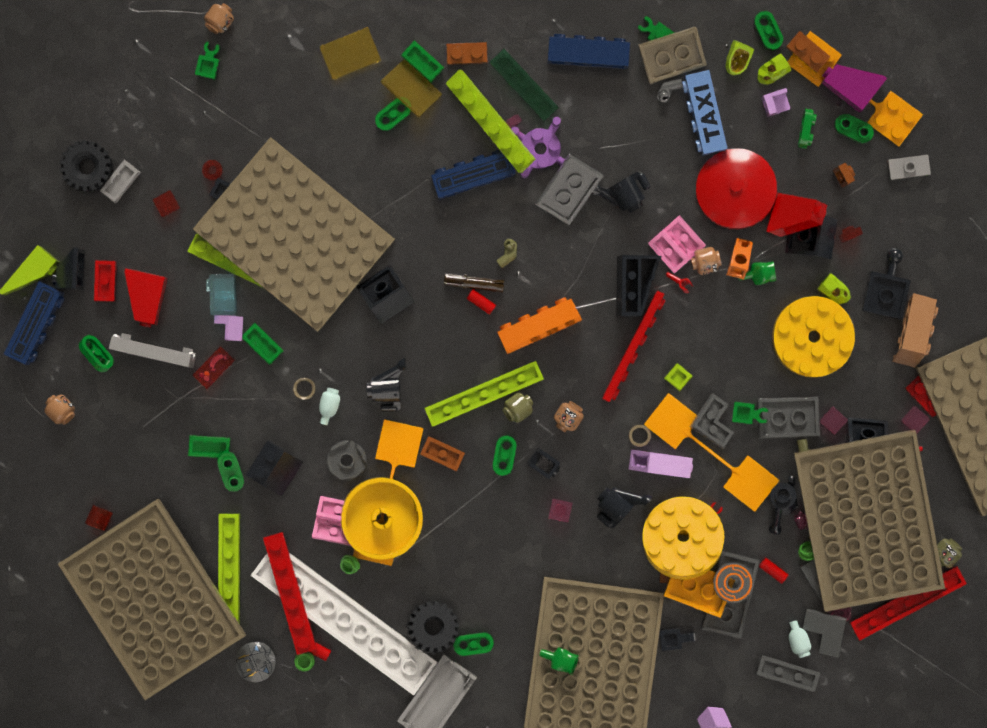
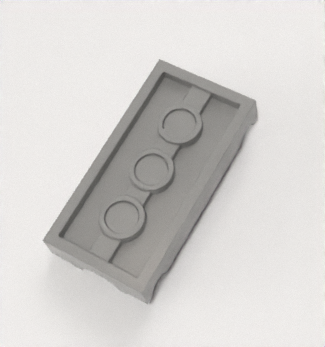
M124 333L121 336L115 334L111 336L109 345L111 350L194 368L196 353H193V349L183 347V351L180 352L132 341V335Z
M443 654L397 722L405 728H442L473 682L477 679V676L446 654Z

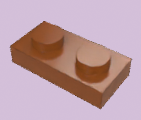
M801 31L786 46L789 51L816 73L830 58L826 52Z
M487 42L447 44V65L487 64Z
M846 162L832 170L842 188L855 181V172L850 165L847 166Z
M428 436L420 455L457 471L465 452Z

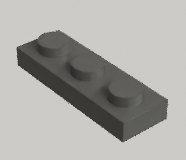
M761 655L756 675L815 692L820 672Z

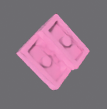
M680 215L648 243L658 256H662L661 259L673 273H676L694 257L696 250L703 249L706 246Z
M320 496L312 533L313 539L351 546L341 528L340 515L343 500Z

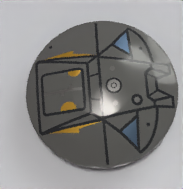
M250 642L238 651L235 665L239 675L245 680L261 682L273 673L276 659L272 649L265 643Z

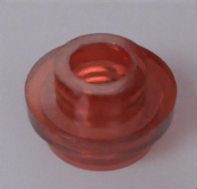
M209 160L204 163L202 173L207 179L216 180L222 175L223 169L218 161ZM211 167L216 168V172L214 174L209 173V169Z

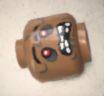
M224 3L222 5L213 4L204 16L205 26L215 34L225 33L234 21L231 13L232 9Z
M713 247L696 250L694 258H691L693 270L697 269L700 275L717 272L719 266H721L719 251H715Z
M52 395L45 402V414L55 424L65 425L75 416V406L64 395Z
M572 401L562 403L554 414V420L557 422L556 427L563 432L567 430L575 431L584 418L583 409Z

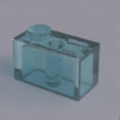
M209 275V279H206V291H210V315H237L236 275Z

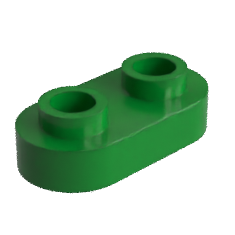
M759 12L754 19V26L766 49L777 50L783 43V35L770 12ZM760 20H767V25L763 26ZM774 37L776 43L771 44L769 38Z
M402 97L392 101L376 115L375 122L377 127L382 131H389L411 113L410 102ZM398 106H405V110L403 112H399L397 110ZM388 118L389 123L386 125L383 124L382 119Z
M804 109L798 148L807 149V146L812 145L813 134H810L811 126H815L817 114H813V109Z
M842 114L835 120V130L839 134L858 143H867L874 135V130L870 124L849 114ZM842 121H848L849 126L844 127ZM861 129H865L867 131L866 136L861 135Z
M87 335L79 342L81 353L96 370L107 372L113 366V357L96 337Z
M502 436L496 443L493 470L501 476L508 475L513 468L516 441L511 436ZM509 442L510 448L505 450L502 444ZM505 462L507 464V467L505 469H500L499 463Z
M223 452L217 459L223 483L229 491H238L244 485V478L237 457L232 452ZM230 460L232 463L230 466H225L224 462ZM232 479L238 480L237 484L232 485L230 481Z
M486 632L460 635L455 639L453 647L455 652L461 656L483 654L492 650L494 640ZM481 639L488 641L486 646L480 644ZM462 641L468 644L465 649L460 647Z

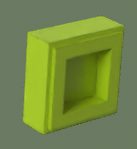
M677 363L664 379L680 391L692 378V375Z

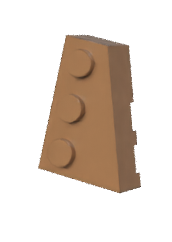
M915 293L910 297L902 323V334L897 341L899 349L897 354L893 356L892 362L916 368L925 355L928 356L931 344L928 341L929 337H932L935 328L932 322L938 313V307H936L937 299Z

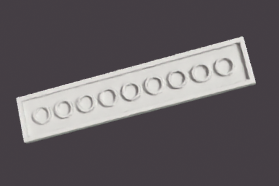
M289 553L308 618L412 695H415L438 662L428 654L423 653L422 650H417L416 646L411 644L408 639ZM266 554L251 576L280 597L269 557Z

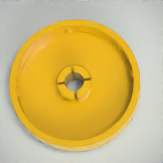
M819 296L804 297L787 305L778 315L772 331L773 348L780 362L791 372L804 377H822L837 371L850 357L855 342L853 323L847 312L838 303ZM811 331L816 332L818 335V341L815 343L811 342L808 338Z
M378 477L361 482L349 492L342 505L340 521L346 540L356 551L366 557L383 560L397 557L413 546L421 532L423 514L419 500L411 489L397 480ZM380 512L385 513L387 516V520L383 524H379L376 521L377 515Z
M691 497L671 498L657 505L648 515L643 528V549L651 565L660 573L674 579H693L707 573L719 560L724 544L723 525L717 513L706 503ZM678 535H688L689 539L686 542H681L678 539Z

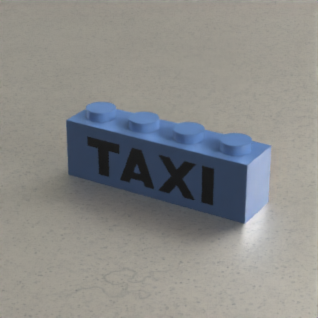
M710 71L685 75L682 86L683 92L687 93L689 101H686L688 112H692L693 115L691 127L693 133L697 132L698 140H695L697 151L701 152L702 156L727 150Z

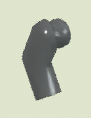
M681 79L664 82L657 93L658 100L666 103L669 101L674 90L683 89Z

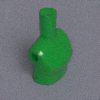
M774 261L752 263L751 271H747L744 280L752 279L755 285L777 282Z
M560 647L554 653L541 649L539 654L540 657L551 660V669L566 672L570 675L574 673L579 659V655Z

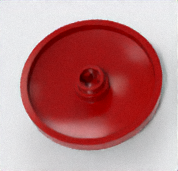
M745 149L725 150L711 157L700 170L696 182L697 200L703 213L715 224L728 229L748 228L762 221L773 208L777 196L776 177L769 163L757 153Z

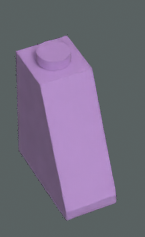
M631 450L629 470L690 478L693 470V458Z

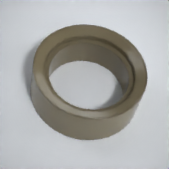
M300 378L294 383L293 391L299 399L307 400L314 396L316 386L311 379ZM302 381H308L312 385L311 394L305 397L301 396L297 391V386Z
M635 425L630 429L628 437L634 446L643 447L649 443L651 432L644 425ZM637 428H643L647 432L646 441L640 444L636 443L632 438V433Z

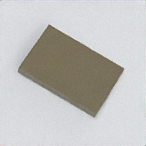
M697 27L688 28L638 45L649 84L707 66Z

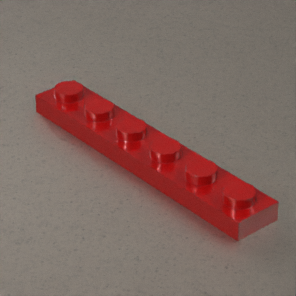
M658 290L655 292L602 397L603 400L610 402L611 399H616L620 391L617 388L620 381L624 382L629 374V371L626 370L629 363L634 364L638 353L635 352L638 345L643 346L647 335H645L647 328H652L655 323L656 317H654L656 310H661L666 301L663 299L664 293Z
M280 532L263 537L296 653L299 655L316 650V642L284 533Z
M954 566L942 573L945 589L894 598L850 621L849 623L858 640L860 641L966 585L967 583L958 566Z

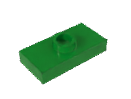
M415 40L401 54V57L430 83L444 69Z
M256 323L242 335V339L269 365L284 351Z
M189 435L188 456L218 458L221 453L229 452L230 438Z

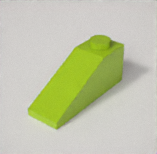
M37 245L1 288L0 294L8 295L45 279L49 275L52 276L56 272L59 261L44 248Z

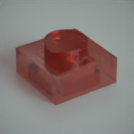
M171 190L152 199L162 218L180 209Z
M852 225L843 229V234L839 235L841 243L862 235L863 232L861 227L854 228Z
M93 505L85 524L105 531L113 513Z

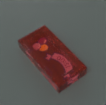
M220 346L192 376L208 389L236 360Z

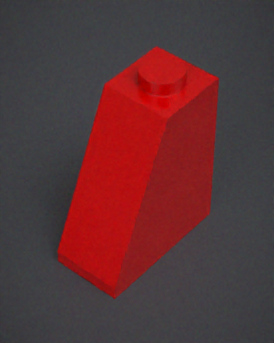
M777 193L766 231L775 236L782 237L822 225L828 205L814 199Z
M125 268V277L134 320L140 321V326L151 328L152 324H158L168 278Z

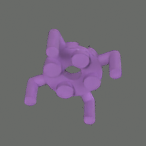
M559 117L553 119L548 130L536 128L526 135L521 133L517 127H512L511 130L536 159L521 173L522 178H527L533 168L545 169L555 163L561 166L565 161L564 158L559 156L561 146L555 135L561 123ZM541 143L546 146L544 154H537L534 148L537 144Z

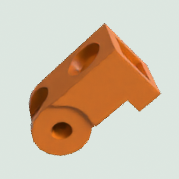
M736 238L726 275L744 280L749 267L753 242Z

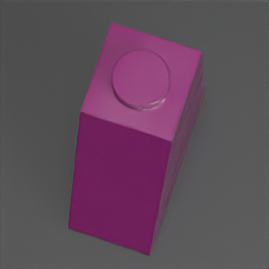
M836 64L833 69L829 66L822 75L825 78L822 84L860 113L887 78L883 75Z

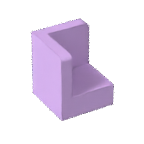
M786 88L763 95L761 98L767 117L790 109Z
M214 315L215 324H226V341H242L243 317Z
M707 707L697 719L701 728H732L723 708Z

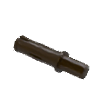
M445 274L444 285L462 287L463 290L470 288L503 293L504 280L466 276L467 274H464V276Z

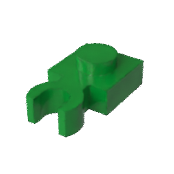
M647 16L643 20L648 23V27L638 26L640 32H648L650 34L647 38L649 41L675 33L660 22L656 26L653 25L652 20Z
M206 42L204 44L206 54L205 56L199 55L195 75L215 80L220 62L215 56L219 53L220 46L216 44L215 50L209 51V42Z
M734 402L732 422L753 424L754 419H756L759 423H767L768 420L762 419L760 414L762 412H769V409L760 408L755 410L756 404Z

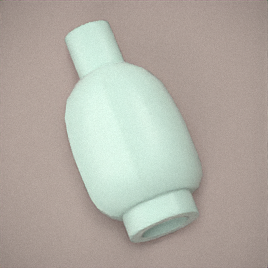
M327 387V391L323 392L319 404V411L322 415L321 424L328 425L330 417L336 414L340 402L339 390Z
M797 620L789 622L791 627L789 642L793 653L798 654L799 658L810 655L811 643L806 631L799 628Z

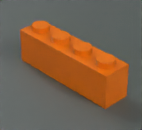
M564 297L555 301L556 306L548 308L546 305L536 310L538 314L530 317L529 314L518 318L519 322L514 325L509 322L500 326L501 331L497 333L507 355L582 320L572 299L567 300Z

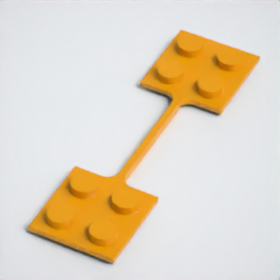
M810 31L807 37L826 52L830 58L817 73L794 54H792L787 62L791 68L819 87L825 79L822 75L829 66L833 69L842 54ZM890 91L881 103H876L872 99L869 101L875 107V112L867 123L899 147L923 114Z
M668 393L644 425L674 449L679 446L684 438L689 437L711 453L732 471L731 477L723 487L755 512L773 487L779 482V479L748 455L738 467H732L692 435L690 425L697 415Z
M384 419L375 459L391 463L390 479H393L395 468L398 465L415 468L424 428ZM382 513L381 518L379 520H376L377 523H385V513ZM355 549L353 556L358 559L389 566L393 564L394 558L373 559L362 555Z

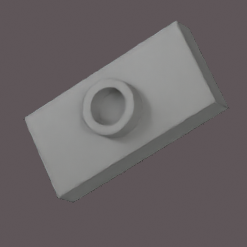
M928 155L887 160L890 180L931 175Z
M124 159L99 191L117 204L141 172Z

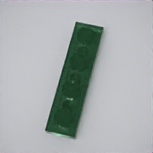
M505 49L489 62L543 121H546L559 109L554 101Z

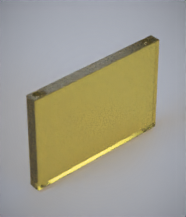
M368 27L319 46L333 80L381 61Z
M405 59L381 80V83L417 117H420L442 96V93Z

